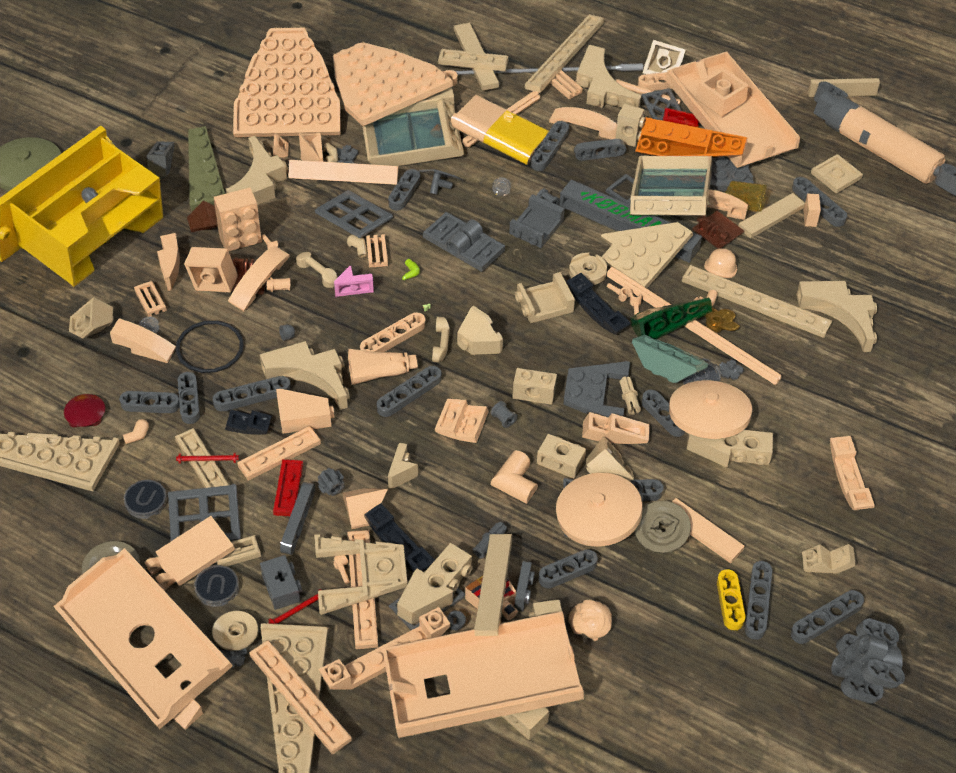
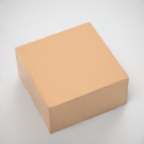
M807 194L803 209L805 226L817 227L821 211L819 194Z

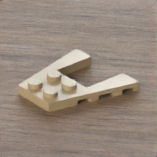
M315 535L316 558L360 554L363 583L362 587L318 591L320 615L406 588L407 574L404 545L384 542L372 544L364 543L363 540L358 539L347 541L342 540V537L332 536L330 539Z

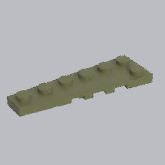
M206 126L188 129L190 209L193 211L203 200L215 206L214 197L225 193Z

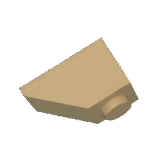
M653 40L642 73H665L669 69L681 66L686 50Z
M93 297L70 317L69 332L81 338L101 332L113 322V307Z
M472 306L458 330L457 345L472 355L500 354L503 351V338L499 332L495 333L490 325L492 323L490 317L475 306Z
M605 437L599 441L586 458V469L590 474L611 473L621 476L628 481L634 479L633 471L628 465L623 466L624 461L621 454Z

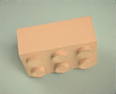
M251 188L214 197L219 237L224 249L232 251L262 243L258 207Z

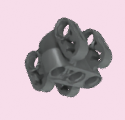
M867 618L857 625L856 632L858 636L846 634L836 642L839 654L832 662V673L835 676L845 678L841 682V689L847 697L873 704L882 698L884 693L883 687L890 689L898 687L905 681V675L902 671V654L897 647L899 640L898 631L890 624ZM884 632L889 634L891 640L885 637ZM889 672L894 674L896 681L890 677ZM868 687L874 690L876 696H873L869 692Z

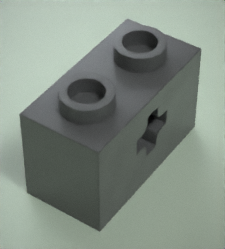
M285 555L261 562V574L274 610L299 603V593H302V588L299 580H294L295 569L293 563H288Z

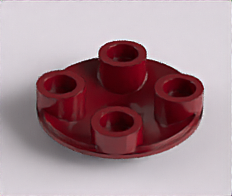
M93 394L78 395L68 401L64 408V417L68 424L74 428L90 425L97 426L102 422L101 418L105 413L103 400Z

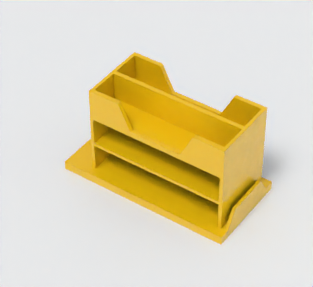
M99 126L0 197V261H5L19 249L23 248L75 287L95 271L89 255L124 228L144 233L163 218L159 177L118 149L107 137L106 129ZM87 187L93 188L98 195L88 203H85L81 196L82 191Z

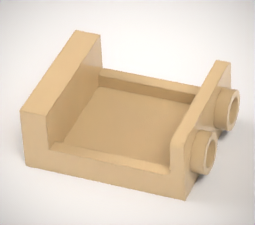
M561 272L553 274V282L526 289H524L522 283L517 284L515 298L517 303L521 304L522 313L525 317L527 316L530 323L574 312L575 299Z

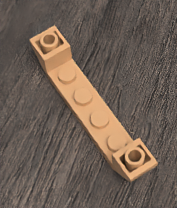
M437 607L419 617V627L346 665H343L341 660L338 659L320 668L319 672L330 689L352 690L386 672L383 648L440 637L450 627V622L441 609Z

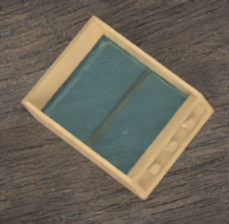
M442 98L419 101L363 126L368 161L373 165L401 166L462 156L464 151L459 130L453 128L450 122L455 113L454 106Z
M639 156L631 193L630 215L706 216L712 156Z

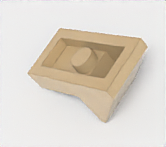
M398 444L388 474V488L393 489L418 476V464L409 462L410 453H407V444Z

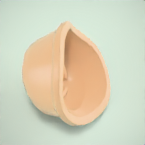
M716 249L710 254L709 259L706 260L704 268L708 272L722 278H732L737 273L735 255L728 249Z

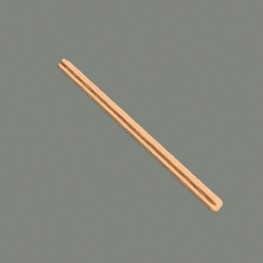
M611 267L607 271V277L623 287L630 288L632 293L638 297L639 293H641L642 299L655 308L672 305L616 268ZM697 320L684 325V327L774 385H777L781 380V374Z

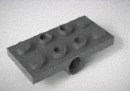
M445 212L423 232L424 239L481 272L505 251V245L484 234L481 225L477 221L470 219L465 223L448 212Z

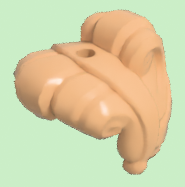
M584 600L583 603H578L570 611L568 621L575 634H585L587 637L597 641L599 637L609 633L612 614L605 604L593 600Z

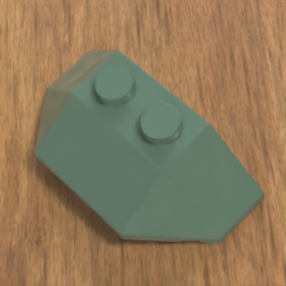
M642 335L632 340V344L644 368L652 371L655 375L667 378L669 382L678 383L708 367V363L703 359L663 341L652 339L650 336Z

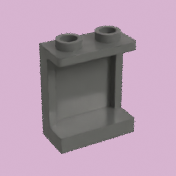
M532 194L529 198L527 209L517 220L512 219L510 221L509 234L542 248L564 221L565 208Z

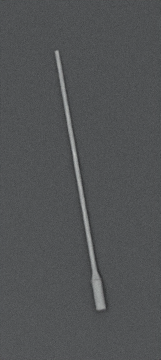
M621 63L617 66H606V69L619 70L621 72L643 70V64ZM579 67L563 68L562 71H578ZM507 69L506 71L493 70V72L521 73L536 72L538 69ZM455 71L457 74H474L473 71Z

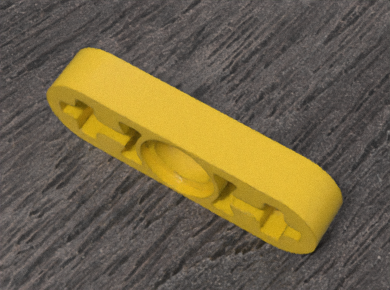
M725 569L719 573L717 579L723 621L728 629L739 630L743 627L745 612L738 576L734 571ZM724 578H728V581L731 582L730 587L728 589L726 580H724ZM733 596L737 602L733 604L728 603L725 597ZM732 611H735L734 615L738 622H734L733 618H731Z

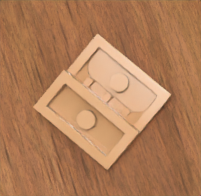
M447 399L435 427V432L449 438L477 443L489 411L486 406L468 405L466 400Z

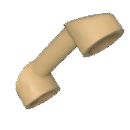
M303 252L296 257L299 267H313L322 274V283L325 287H334L337 274L333 269L322 266L311 257L310 252Z
M437 317L436 332L442 333L440 347L433 346L432 362H442L447 354L450 329L445 317Z

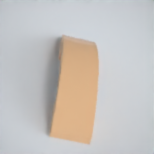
M575 107L557 108L549 120L550 123L565 121L599 131V136L603 138H616L617 123L590 110Z
M709 189L707 207L728 211L727 217L745 220L748 207L745 202L732 195ZM675 193L674 196H703V194Z
M276 246L269 248L245 273L228 302L245 312L255 300V294L276 269L279 270L290 255Z
M851 436L830 438L835 471L848 504L853 510L874 508L875 505L869 488L864 486L855 460L856 450Z

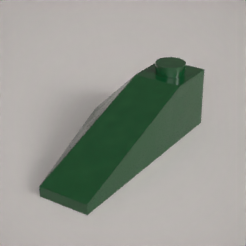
M708 297L639 312L631 317L632 329L638 337L647 335L652 339H657L712 312L711 299Z

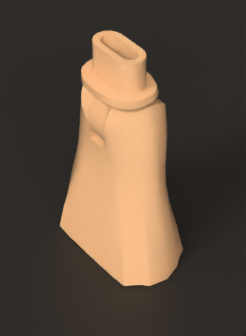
M348 349V365L352 385L377 378L402 375L409 372V369L418 368L416 355H407V352L403 356V353Z

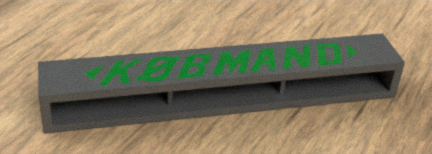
M570 180L560 192L559 206L616 231L670 223L654 215H630L629 204L573 180ZM693 233V236L675 257L690 263L700 249L702 236Z

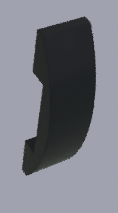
M582 273L566 281L568 288L580 306L601 327L613 334H617L631 325L619 310L614 312L592 290L593 284Z
M382 503L364 514L366 521L382 542L404 545L405 565L414 572L416 569L424 572L435 561L422 546L419 548L394 522V516Z

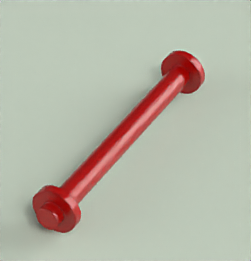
M179 453L176 456V461L179 464L182 461L233 460L236 463V460H239V455H236V453H233V455L182 456Z
M318 594L274 620L268 619L269 622L267 624H278L319 600Z

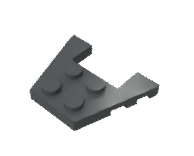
M630 362L569 368L563 404L586 414L591 412L608 418L612 413L623 416L624 408L603 405L606 379L621 380L624 376L628 377Z

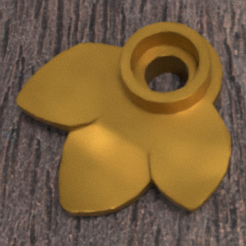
M712 307V312L705 315L707 318L706 327L715 333L721 332L722 329L735 331L740 328L733 321L736 315L732 310L721 309L717 311Z

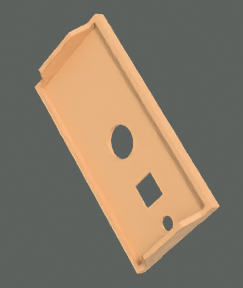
M125 548L117 555L103 557L67 587L63 599L54 606L159 729L232 667L229 660ZM139 626H151L155 631V636L150 645L144 648H134L130 644L132 632ZM172 653L182 666L165 679L155 666ZM184 681H190L191 684L182 690L181 684Z

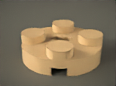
M580 253L574 256L569 266L571 278L582 273L593 285L599 284L606 279L607 264L601 256H589L590 253Z

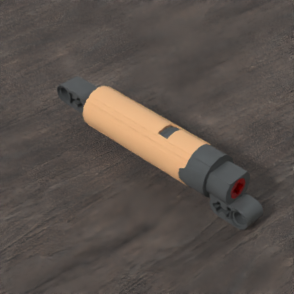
M819 82L814 96V101L817 102L814 114L824 119L827 126L924 184L931 183L935 179V183L939 187L956 196V167L944 164V154L847 98L848 94L829 82Z

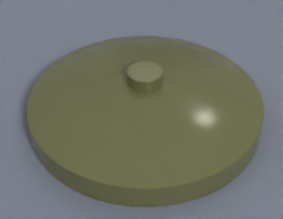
M34 137L20 138L4 144L0 147V188L10 191L59 156L61 151L52 142Z

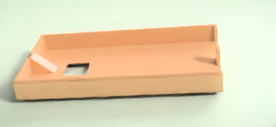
M728 52L667 70L666 81L705 129L748 138L743 156H728L736 168L798 148L800 142L799 135ZM724 68L749 86L746 102L721 117L697 100L696 97L699 82Z
M563 611L500 624L498 636H475L474 630L383 648L398 738L584 699L583 687L580 685L576 670L574 653L569 643ZM447 675L450 694L428 699L424 679Z

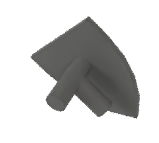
M419 170V172L433 175L430 194L437 195L439 186L451 189L452 182L440 179L441 177L464 182L460 177L439 170Z

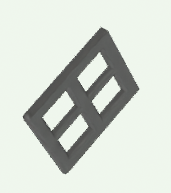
M349 190L315 209L316 214L358 238L365 236L393 218L392 214ZM351 199L361 206L351 210L341 203ZM338 207L348 214L338 218L327 211ZM370 210L381 217L373 222L361 214ZM357 218L366 223L367 226L359 230L348 224V222Z
M235 484L168 492L171 541L180 536L179 522L195 520L202 522L210 516L213 518L230 517L231 533L224 534L230 542L241 539L237 486ZM229 496L230 510L209 513L208 497ZM199 498L200 514L179 516L178 500Z

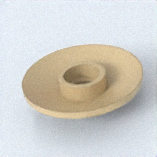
M231 611L223 614L216 620L212 629L213 639L216 644L223 649L232 651L248 647L253 643L258 634L256 620L253 616L243 611Z

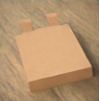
M210 516L157 550L156 554L158 557L149 558L144 563L151 575L156 574L162 568L166 573L159 574L155 579L158 585L163 590H166L175 582L181 586L234 551L235 548L213 517Z

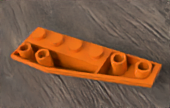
M646 118L636 152L653 156H743L748 138Z

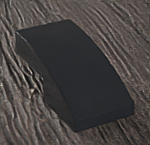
M231 409L225 430L252 435L267 434L272 416L253 410L250 415Z

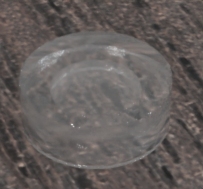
M506 178L495 179L492 186L493 192L499 196L509 194L511 189L510 181Z
M145 317L139 322V326L155 334L160 329L159 322L154 317Z

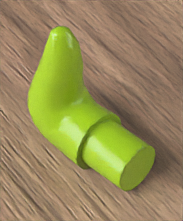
M407 259L405 265L410 271L402 277V280L416 277L420 273L419 266L411 259Z

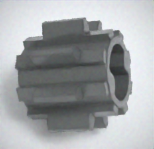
M327 468V470H323L318 475L319 480L317 482L320 484L318 487L323 494L327 492L329 496H335L345 487L343 485L345 482L342 480L344 477L339 470L335 472L334 469Z

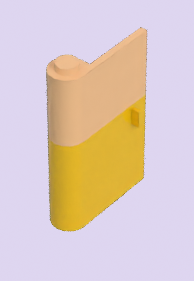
M475 95L458 113H454L450 121L453 128L526 165L530 163L536 148L549 132L478 95Z

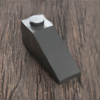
M157 141L147 154L148 170L158 176L159 179H164L170 172L175 142Z

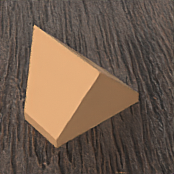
M299 133L301 160L323 162L321 133Z
M362 488L342 493L352 529L369 526L364 514L382 503L388 489Z

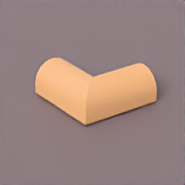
M517 450L513 451L491 480L493 487L526 504L538 488L536 483L522 477L530 467V459L526 454Z

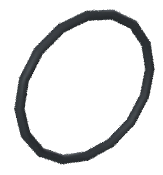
M218 320L202 321L191 325L182 332L176 342V354L179 361L190 370L200 373H215L227 369L239 359L243 352L244 340L239 330L229 323ZM208 324H218L228 327L235 332L240 341L239 351L235 358L226 365L214 369H201L191 366L181 356L180 343L184 336L194 328Z

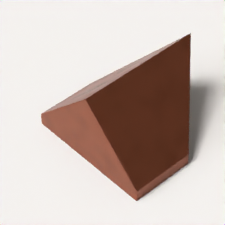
M204 200L187 217L191 233L218 227L215 206Z

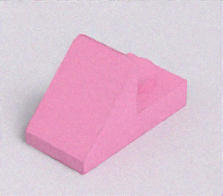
M351 266L334 281L335 297L374 292L372 274L353 276Z

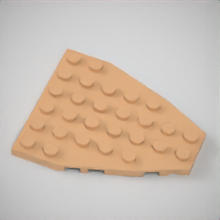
M270 28L266 38L260 44L259 51L251 59L245 74V81L241 85L238 98L234 102V137H272L275 134L279 136H299V133L340 135V100L336 95L323 58L314 47L312 39L308 37L305 28Z
M362 42L333 55L335 79L344 102L345 110L362 126L453 86L452 79L435 65L392 49Z

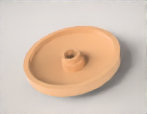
M701 380L687 383L679 387L672 394L669 403V414L673 422L680 429L691 435L708 439H721L734 436L742 432L749 425L752 405L749 398L741 390L730 384L712 380Z
M592 473L573 480L562 490L556 503L557 520L562 531L575 542L596 547L612 545L627 538L638 527L643 512L641 496L636 487L627 479L611 473Z

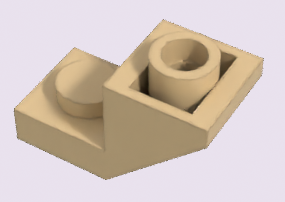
M820 544L802 552L803 567L806 572L840 573L856 566L854 548L849 544L833 551L827 550Z

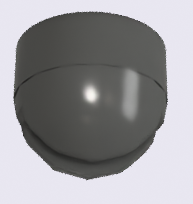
M90 187L85 188L81 194L85 203H88L98 195Z
M288 324L281 325L279 327L281 339L283 341L292 339L295 335V328Z
M452 611L447 617L450 622L449 629L458 631L464 626L466 621L464 614L460 611ZM453 618H456V624L453 623Z

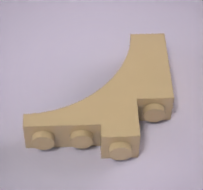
M589 45L578 69L576 83L579 86L589 88L586 104L601 108L604 107L605 103L618 107H623L624 104L640 108L641 94L622 87L608 73L604 63L605 49Z
M253 136L248 138L249 149L253 156L251 168L239 182L227 188L226 193L251 188L258 205L275 198V183L287 179L286 171L288 168L284 160L281 161L278 155L272 157L270 152H266L263 143Z
M845 281L799 282L796 294L799 308L819 311L839 320L853 332L863 352H871L873 344H876L877 340L876 333L872 329V318L877 312V305L873 302L872 295H850V289H847Z
M305 341L260 354L261 367L266 379L286 376L290 380L310 383L325 391L336 402L340 410L348 408L347 399H350L347 387L343 388L342 386L344 362L342 357L337 355L335 349L314 355L313 349L308 348Z

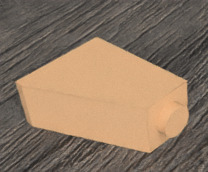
M276 389L283 434L298 432L309 426L312 429L331 427V418L335 417L333 406H329L328 398Z

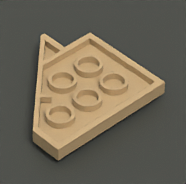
M678 222L605 233L601 235V238L610 244L611 247L604 253L602 258L608 266L616 268L645 288H648L689 241L693 233Z

